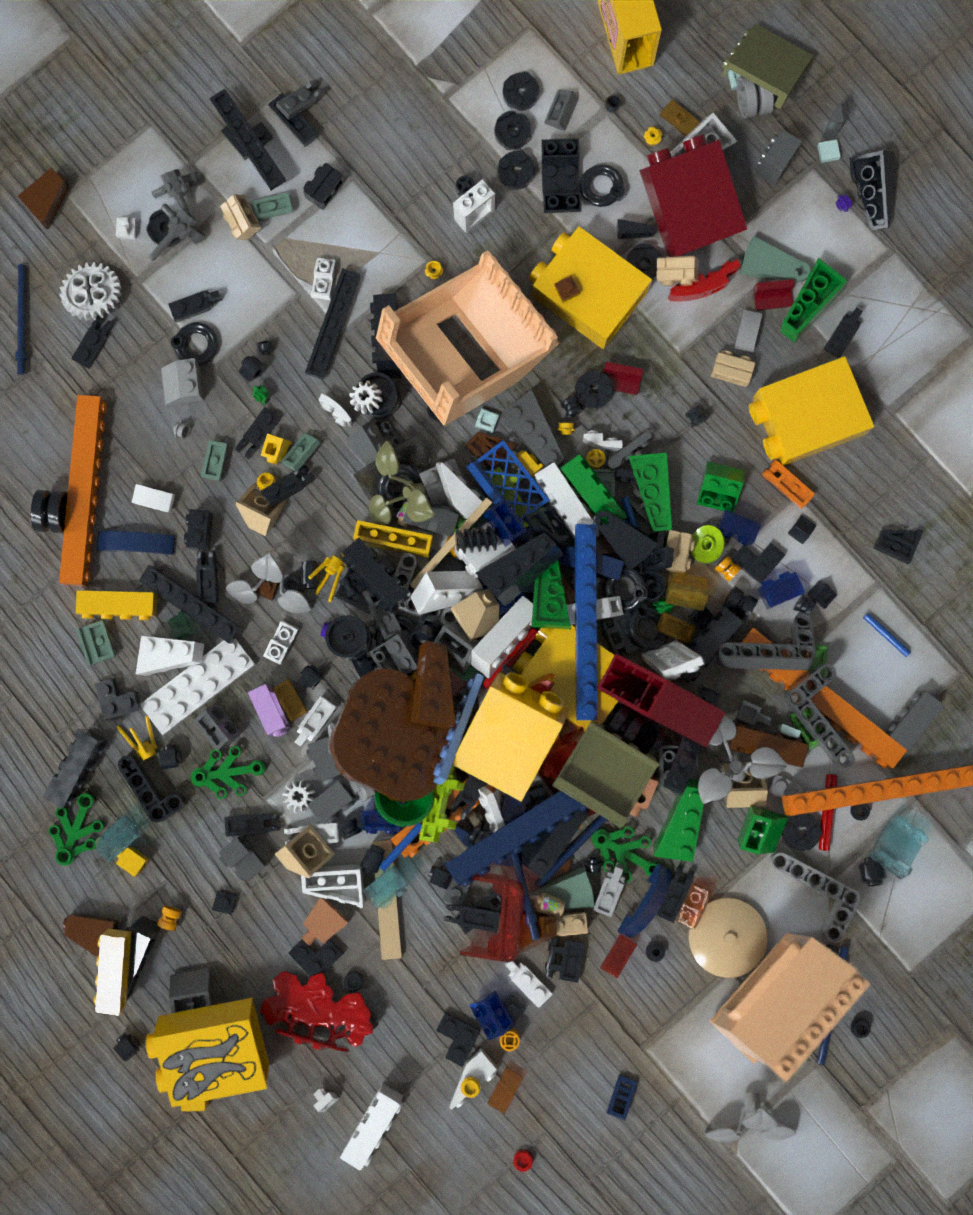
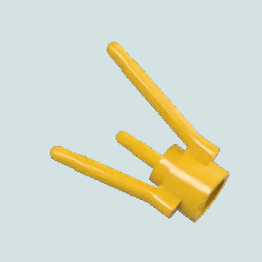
M332 555L330 558L326 557L324 562L308 577L312 579L326 567L325 571L327 573L315 591V595H318L330 575L334 576L337 573L328 599L329 602L333 600L341 573L345 569L343 567L344 564L339 558Z
M148 716L145 719L151 744L148 741L142 743L135 730L131 727L130 731L138 744L136 746L119 725L117 726L119 732L135 750L138 757H141L142 761L157 754L155 749L158 748Z

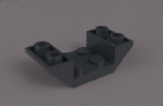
M579 138L541 139L544 213L582 212L579 182Z

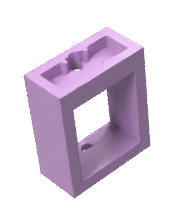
M264 684L248 692L267 735L279 737L286 734V729L290 728V724L272 690V686Z

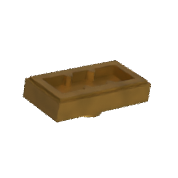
M673 99L660 112V116L685 137L701 123Z
M662 612L656 627V631L689 645L696 630V626L665 612Z
M290 679L272 688L291 722L308 713Z

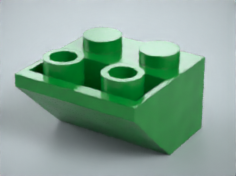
M707 461L696 505L734 513L744 483L745 470Z
M750 805L737 839L740 849L758 855L775 852L788 817Z

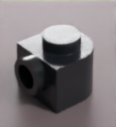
M254 355L251 357L247 356L242 360V366L238 372L250 382L262 375L265 366Z
M365 655L358 660H351L360 677L374 671V667H376L371 656L368 658Z
M307 665L301 671V677L298 682L305 689L310 687L314 690L325 675L316 666Z
M175 744L164 746V750L159 751L162 770L178 768L179 763H182L181 752H178Z
M443 865L440 868L432 866L428 874L431 877L430 883L445 890L448 889L453 878L447 867Z
M123 1033L115 1040L117 1044L113 1049L126 1062L140 1051L139 1046L141 1044L135 1036L132 1037L130 1034Z

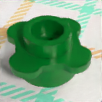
M262 385L258 387L253 386L252 395L254 399L265 405L266 400L270 397L268 391Z
M661 598L659 601H655L653 605L656 606L658 613L662 614V612H671L675 603H672V600L669 598Z

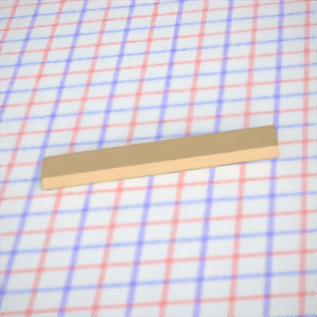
M486 498L459 528L462 534L464 529L470 530L493 504L489 498ZM455 533L410 583L411 587L416 589L425 573L432 572L456 545Z
M391 840L372 841V844L386 850L384 860L393 851ZM393 862L385 872L379 869L378 873H375L382 960L402 958Z

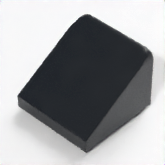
M800 515L788 534L801 544H804L816 528V525Z
M818 581L807 593L823 609H826L837 596L831 587L823 581Z

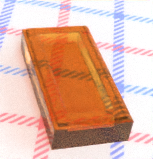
M505 1068L487 1105L505 1114L523 1080V1076Z

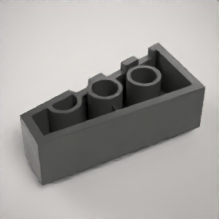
M531 389L502 412V419L528 451L535 456L538 463L543 465V469L553 462L559 468L564 464L565 459Z

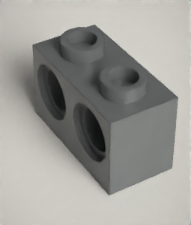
M219 704L204 709L194 720L217 751L230 745L241 734Z

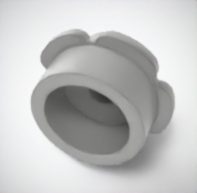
M185 421L176 423L173 428L175 437L182 439L187 438L191 430L190 425L186 424Z

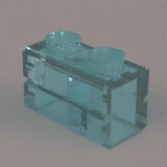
M123 815L103 833L104 835L95 840L96 851L111 862L139 837L138 826L126 815Z
M394 865L366 887L363 892L376 909L380 907L385 909L392 903L391 898L395 895L400 897L408 891L406 887L409 885V882Z

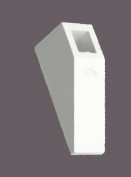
M437 462L436 467L449 506L462 518L468 519L482 503L479 499V493L474 489L470 490L466 486L467 482L461 476H456L452 472L454 469L448 463Z
M620 596L596 600V620L624 615ZM575 604L567 605L569 620L571 624H575Z
M480 1048L466 1061L450 1102L449 1108L451 1110L455 1106L459 1108L466 1101V1096L461 1092V1083L465 1078L475 1077L482 1084L485 1080L487 1082L496 1075L497 1065L483 1048Z

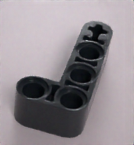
M123 756L119 759L118 768L151 821H166L185 808L186 799L181 794H172L165 799L162 798L137 757ZM127 761H131V762H132V763L130 764V767H131V768H126V765L128 764ZM138 775L143 779L140 786L135 783ZM147 792H151L153 795L151 802H147L145 799ZM175 797L180 801L178 808L172 806V800ZM158 808H160L163 811V816L161 819L157 818L155 815V812Z

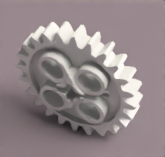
M93 262L91 267H89L88 263H85V268L78 265V271L71 269L73 274H66L68 280H62L64 286L60 287L62 293L59 294L62 299L61 302L73 317L77 315L80 320L83 316L86 321L89 320L90 316L94 320H96L97 315L103 318L104 312L110 314L109 308H116L113 303H119L120 301L117 297L122 296L119 291L122 289L120 280L114 271H111L108 266L105 268L102 263L98 267L95 262Z

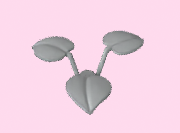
M270 552L255 560L251 566L253 573L261 579L256 586L252 587L245 580H235L226 586V591L233 598L242 603L250 604L256 601L258 596L255 591L265 580L274 583L280 582V594L282 596L278 597V603L283 609L297 614L312 610L307 598L302 593L296 590L284 592L285 577L283 574L287 565L282 560L275 559Z
M723 716L709 744L720 745L724 742L731 761L728 766L729 773L725 771L720 773L714 768L706 770L699 779L698 790L703 804L726 797L732 789L731 779L736 782L744 780L749 767L752 776L763 779L779 774L787 768V765L776 751L766 747L754 751L751 755L752 762H748L745 767L740 761H735L727 740L735 738L736 727L729 718Z
M746 1093L744 1095L745 1107L741 1108L742 1113L736 1129L726 1127L707 1133L704 1132V1135L708 1138L723 1143L734 1142L740 1139L739 1133L741 1132L742 1124L748 1128L765 1129L761 1131V1136L773 1141L784 1140L796 1134V1131L790 1126L777 1125L776 1119L761 1107L760 1095L758 1093Z

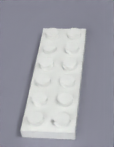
M236 638L232 644L223 640L202 657V663L189 666L143 701L141 707L160 733L165 735L256 664Z
M677 640L665 644L659 649L641 654L643 661L663 678H668L669 680L680 677V673L685 671L688 673L694 672L699 669L700 665L704 664L700 655Z

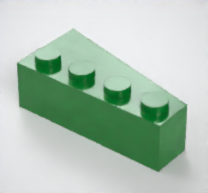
M818 258L784 319L780 332L795 343L845 290L847 280Z
M577 455L561 467V470L565 473L563 474L569 483L574 485L576 488L575 492L580 499L584 498L587 502L586 506L592 515L600 509H607L624 519L628 518L627 514L583 455ZM601 516V517H600L601 522H605V523L608 522V520H607V517H608V516H606V517Z
M689 778L682 795L677 794L665 824L659 832L658 839L653 845L655 857L693 862L704 806L698 790L699 780Z

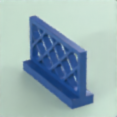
M504 440L475 462L466 466L467 470L513 530L524 521L522 518L526 514L539 510L550 501ZM501 447H504L507 451L506 460L495 458L496 451ZM484 460L492 461L491 471L482 470L479 464ZM495 461L506 463L504 473L493 472ZM508 463L517 464L519 467L518 475L507 473ZM493 474L504 476L503 486H496L492 483ZM506 476L517 477L516 488L505 487ZM520 478L530 481L529 490L518 488ZM504 490L515 491L514 501L505 500ZM518 491L529 493L528 503L516 502ZM531 493L540 494L544 500L539 504H530ZM516 505L527 506L526 514L521 518L515 513Z

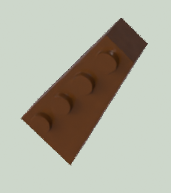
M427 641L420 645L410 720L412 723L446 729L456 726L447 647L444 644Z
M735 723L736 736L731 740H727L730 750L752 755L759 748H771L778 753L787 765L803 768L808 745L803 744L802 739L792 737L791 740H788L782 734L773 733V735L765 733L766 730L758 728L751 730L747 729L746 725Z

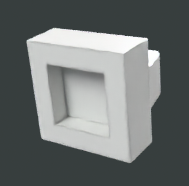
M117 218L116 237L136 239V218Z
M319 1088L314 1093L318 1102L313 1106L318 1112H325L339 1098L335 1092L327 1093L324 1089Z

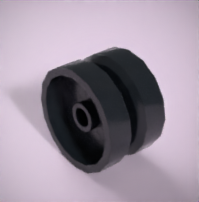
M372 372L365 375L359 382H362L364 386L366 381H370L371 385L376 384L378 386L377 389L382 392L379 397L383 399L382 402H377L379 409L373 407V413H370L367 409L366 414L375 419H385L392 416L400 405L401 395L398 387L388 375ZM367 394V396L363 397L362 399L365 401V399L369 398L370 396Z
M48 490L35 491L31 503V522L34 531L48 532L51 530L53 533H64L67 492L54 491L51 494Z
M344 615L334 619L328 625L325 633V642L328 649L334 655L348 661L358 660L370 651L373 635L369 626L362 620L351 615Z
M622 704L605 726V731L610 734L615 733L622 737L623 742L629 744L638 735L645 719L635 714L627 722L626 720L631 714V709Z

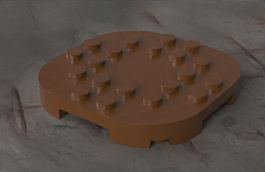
M377 669L360 677L349 689V695L335 728L332 729L330 734V754H332L337 770L348 780L358 782L388 796V799L406 802L416 800L431 793L438 785L433 782L435 778L433 771L436 765L441 762L440 752L448 743L446 736L451 728L446 729L410 722L416 679L394 669Z

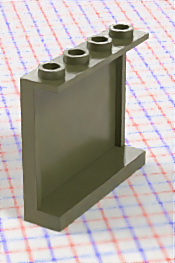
M755 23L751 30H746L736 48L734 47L730 56L726 58L722 66L724 71L721 77L724 78L727 72L732 70L777 95L778 99L774 106L781 109L806 71L814 55Z
M591 722L552 786L621 828L628 820L627 817L655 769L660 764L656 762L657 759L652 755H644L639 752V748L634 744H626L619 735L615 733L610 734L605 731L603 725Z

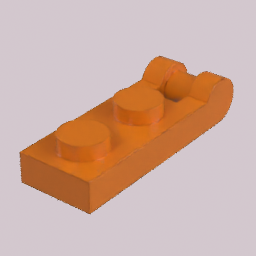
M774 460L770 464L771 467L765 470L762 476L800 509H803L815 493L781 463ZM777 471L782 474L779 478L774 476Z

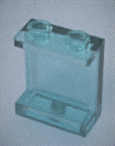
M897 815L887 822L869 856L901 880L911 874L913 868L910 866L922 845L927 843L929 838L924 835L923 831L911 825L906 818Z

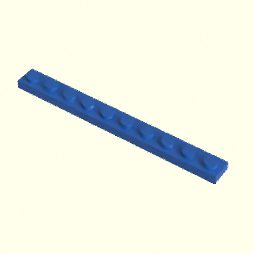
M576 524V720L587 721L597 720L596 525Z

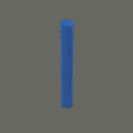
M629 497L621 498L628 521L639 528Z
M869 613L865 614L863 619L905 657L911 653L907 647Z
M420 823L413 827L379 865L381 870L385 872L420 833L422 828Z

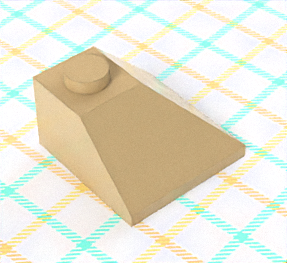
M253 483L236 502V506L247 526L266 536L274 527L287 500L271 507L262 496L261 489L258 488L257 484Z
M490 589L475 592L451 608L470 641L486 636L499 622V603Z
M311 824L275 853L286 869L310 878L335 855Z

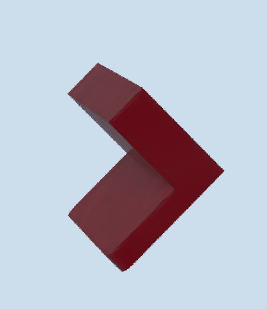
M794 279L756 283L753 288L755 309L759 311L792 307V290L795 287Z
M606 362L603 373L610 378L613 391L637 395L643 369Z

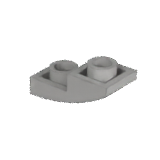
M744 310L735 344L736 349L754 351L762 313Z

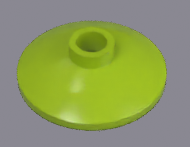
M711 525L698 528L692 535L691 540H695L693 551L690 552L698 562L712 563L716 561L723 553L725 547V539L722 532Z

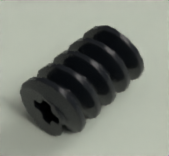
M488 526L486 531L483 527H480L478 531L476 528H472L470 532L468 529H464L463 534L460 529L456 530L457 551L462 549L463 554H466L467 548L473 553L474 547H477L478 552H481L482 546H484L487 552L492 545L494 551H496L497 533L495 528L492 529V527Z

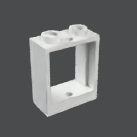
M483 179L453 203L454 220L465 233L469 232L495 211V193Z

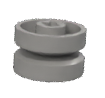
M742 76L738 77L737 99L742 117L744 119L755 117L757 112L760 116L771 114L774 104L773 93Z

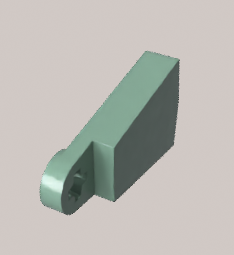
M753 236L743 256L739 274L775 281L794 279L796 282H803L807 279L811 269L806 262H802ZM799 268H803L804 273L801 276H799L798 271H796L799 270Z
M585 866L550 880L541 888L539 887V889L529 892L530 899H534V901L537 895H541L542 892L561 898V901L565 902L564 910L594 907L592 887ZM532 906L533 912L537 913L536 907Z

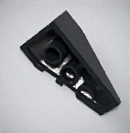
M882 150L850 157L851 179L856 184L857 194L864 205V213L871 231L890 228L896 171L894 151Z
M579 810L574 813L575 817L566 823L562 821L557 824L558 828L548 834L546 831L540 835L541 839L533 844L529 842L524 845L525 849L519 853L521 862L526 868L543 879L590 812L588 810L584 812Z

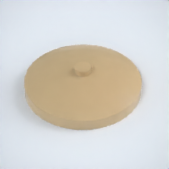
M724 897L707 902L695 913L689 926L688 942L695 960L706 971L719 977L734 978L749 973L760 963L767 948V929L762 917L748 903L736 898Z

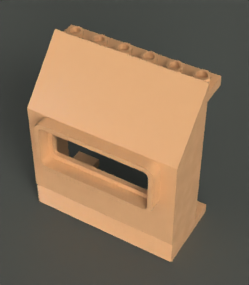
M488 250L482 253L478 265L396 311H393L390 306L383 308L376 335L378 342L444 426L519 382L559 344L554 329L549 327L544 317L537 312L532 302L524 296L520 287L512 281L509 273L500 266L497 258L492 256ZM454 315L457 316L500 371L481 381L437 325Z
M786 933L709 1022L753 1064L759 1060L768 1065L781 1079L787 1082L868 988L870 983L856 971L857 969L813 937Z

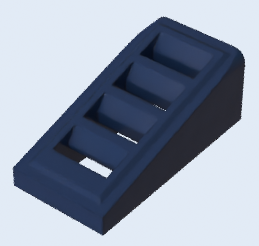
M619 1074L605 1114L626 1121L638 1081ZM621 1082L631 1085V1089L620 1086ZM618 1090L628 1093V1097L618 1094ZM615 1099H621L626 1101L625 1105L615 1102ZM613 1106L623 1109V1112L613 1110Z

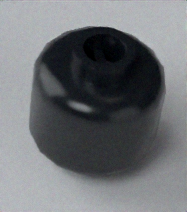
M867 857L859 865L861 880L863 883L868 884V887L884 884L883 881L887 879V874L882 860H876V857Z

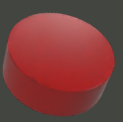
M521 1149L514 1154L513 1165L518 1171L525 1172L532 1167L533 1157L529 1151Z

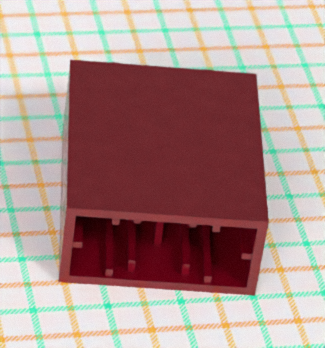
M704 134L682 142L685 153L672 157L669 147L647 155L650 166L639 170L668 257H678L748 230L720 141L717 140L707 144Z
M616 653L597 687L598 690L705 747L710 743L726 713Z

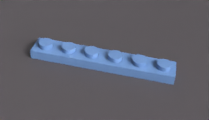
M477 673L474 677L469 678L465 685L467 689L466 694L462 695L459 701L460 710L454 715L456 726L449 730L446 736L448 743L440 752L441 762L436 765L433 771L435 775L433 782L439 785L447 780L484 678L481 674Z

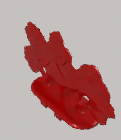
M282 971L279 973V976L272 980L274 991L277 995L264 999L260 1014L264 1015L268 1025L286 1021L289 1027L288 1030L276 1029L274 1032L294 1038V1043L297 1044L312 1043V1048L318 1050L330 1048L349 1052L347 1047L336 1044L335 1041L346 1037L350 1045L358 1047L363 1043L366 1035L373 1033V1025L369 1022L371 1012L365 1005L361 993L347 994L340 1001L334 1002L332 1000L333 991L330 986L326 985V978L323 972L311 976L307 985L302 986L296 975ZM289 1014H292V1020L288 1019ZM299 1022H302L309 1028L308 1036L293 1032L294 1027ZM331 1024L334 1026L333 1031L330 1029ZM343 1024L346 1026L342 1033L338 1031L337 1034H335L336 1029L340 1025ZM322 1025L328 1028L331 1034L328 1041L313 1037L317 1026ZM348 1030H350V1034H349V1035H345V1033H346Z

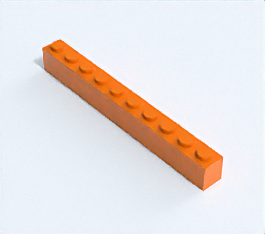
M77 395L59 583L63 585L87 587V583L91 579L89 563H92L93 559L91 544L94 543L95 538L92 531L93 525L95 526L96 524L94 511L98 505L96 490L100 485L98 469H101L102 466L100 451L103 450V440L101 438L102 432L105 431L103 417L107 412V404L100 396Z
M754 628L750 629L739 642L773 644ZM759 669L770 674L768 677L774 682L783 684L785 691L808 673L807 670ZM808 680L806 684L808 690L813 687L811 680ZM827 686L810 698L825 719L830 722L834 730L837 732L842 731L846 734L845 738L852 744L857 743L861 746L860 750L870 757L872 755L876 758V763L882 768H894L906 753L907 749Z
M973 765L782 795L784 815L793 816L973 786Z

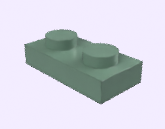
M288 192L252 201L257 221L293 213Z
M304 433L281 462L284 466L297 472L320 445L319 441Z
M208 441L201 478L221 482L228 444Z

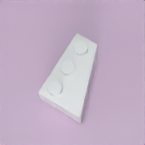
M467 571L426 572L410 597L420 615L454 606L475 592L482 591L483 587L478 578H475L474 575L471 576Z
M141 636L136 674L148 676L158 672L202 663L204 644Z
M360 864L322 866L310 878L301 875L302 893L325 899L330 898L341 903H349L363 908L365 896L363 871Z

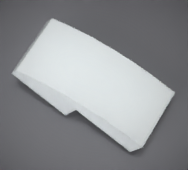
M316 259L311 298L330 300L335 260Z
M321 394L319 402L322 405L321 408L328 412L334 410L332 415L337 424L344 427L346 425L352 426V420L346 411L334 400Z
M588 431L587 434H583V442L594 448L614 452L622 450V440L607 438L606 441H603V433H598V431Z
M136 484L132 503L171 513L175 494Z
M282 620L263 656L281 664L299 628Z

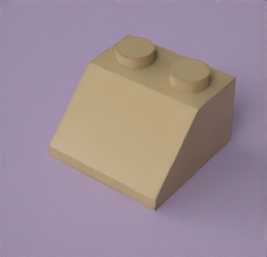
M723 763V771L729 773L728 766L730 763ZM749 767L744 780L736 782L731 779L732 789L725 797L726 808L750 807V805L766 807L768 789L765 778L761 779L752 776Z

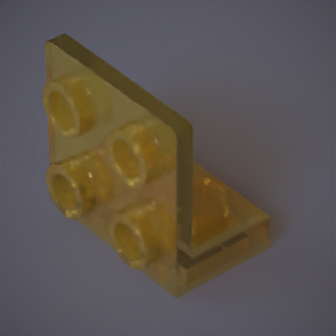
M670 571L665 603L704 610L709 590H706L707 578Z

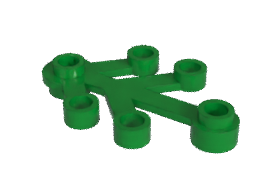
M232 746L229 750V755L219 769L209 772L215 762L223 757L222 751L218 750L220 756L217 759L214 758L213 754L217 751L214 749L210 752V758L205 765L192 771L190 779L197 787H208L215 793L218 799H225L228 796V790L224 787L220 788L210 779L219 778L234 789L236 795L244 796L247 793V787L239 784L230 776L247 773L259 776L265 773L266 764L261 760H255L248 766L229 768L234 760L242 754L240 747ZM234 748H237L239 751L236 756L232 753ZM256 764H259L261 767L258 772L254 770ZM199 773L203 775L201 781L197 779ZM240 786L244 788L243 794L238 792ZM220 790L225 791V795L223 797L219 796Z
M85 793L78 797L77 803L80 808L73 826L68 818V808L64 809V816H61L59 813L62 808L56 809V816L60 818L68 837L66 844H64L60 835L62 828L59 825H52L48 829V833L53 837L58 849L55 859L59 865L68 866L72 864L76 855L87 850H94L98 845L97 841L91 838L87 839L84 844L73 848L76 840L93 832H100L105 827L103 821L96 820L92 825L81 829L88 809L93 807L95 803V798L92 794ZM87 797L90 799V803L88 805L84 802L85 798ZM97 822L101 824L99 830L95 828ZM54 827L58 829L57 834H53L52 829ZM89 841L94 843L92 848L88 846ZM65 852L69 855L67 860L63 858Z
M626 826L622 830L611 833L605 830H597L592 835L591 840L592 844L601 851L604 862L603 869L606 872H613L615 868L614 863L610 861L609 848L615 852L618 863L624 865L621 875L624 873L629 874V878L624 880L625 883L632 879V874L628 871L625 858L644 868V872L648 876L652 874L649 872V867L652 865L656 867L658 863L655 861L647 862L629 851L640 847H650L651 840L649 837L642 836L639 840L618 845L612 840L622 837H633V828ZM626 829L631 830L630 836L625 835L624 831ZM599 836L605 837V841L603 843L598 842ZM644 838L648 839L646 846H643L641 843ZM607 863L612 864L611 870L605 868Z

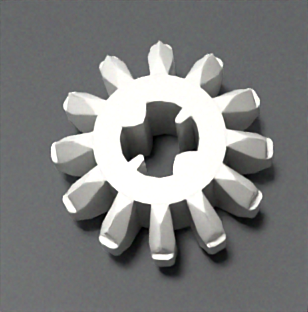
M366 381L365 386L362 382H359V388L353 386L355 393H350L349 396L353 398L350 403L355 405L354 409L356 411L361 410L362 414H365L367 409L370 413H373V407L379 409L377 402H382L383 399L379 397L382 392L377 389L378 386L376 384L371 385L370 381ZM368 394L370 397L366 398L364 401L362 398L366 397Z
M294 780L292 781L293 787L289 784L286 785L290 792L282 793L284 796H288V799H284L283 803L290 802L287 806L288 810L294 806V813H297L300 807L303 813L306 812L305 806L309 804L308 801L315 799L310 797V794H314L315 790L308 791L311 784L308 783L304 787V780H300L299 786L297 781ZM297 791L299 792V794L303 793V798H301V802L299 799H295Z

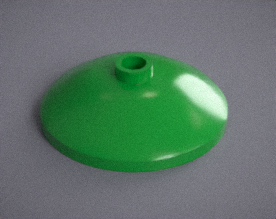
M376 791L374 800L378 812L385 820L397 826H412L420 823L429 814L433 805V792L422 798L400 804L398 801L388 799V796Z

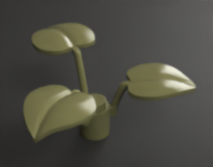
M386 441L376 455L377 469L381 475H389V478L406 483L407 485L403 488V496L388 501H385L383 495L372 497L369 503V515L372 522L387 526L392 516L388 505L403 499H407L409 502L406 512L412 521L423 522L432 518L436 513L431 508L425 495V486L422 483L413 484L412 480H405L394 476L398 473L399 462L390 441Z

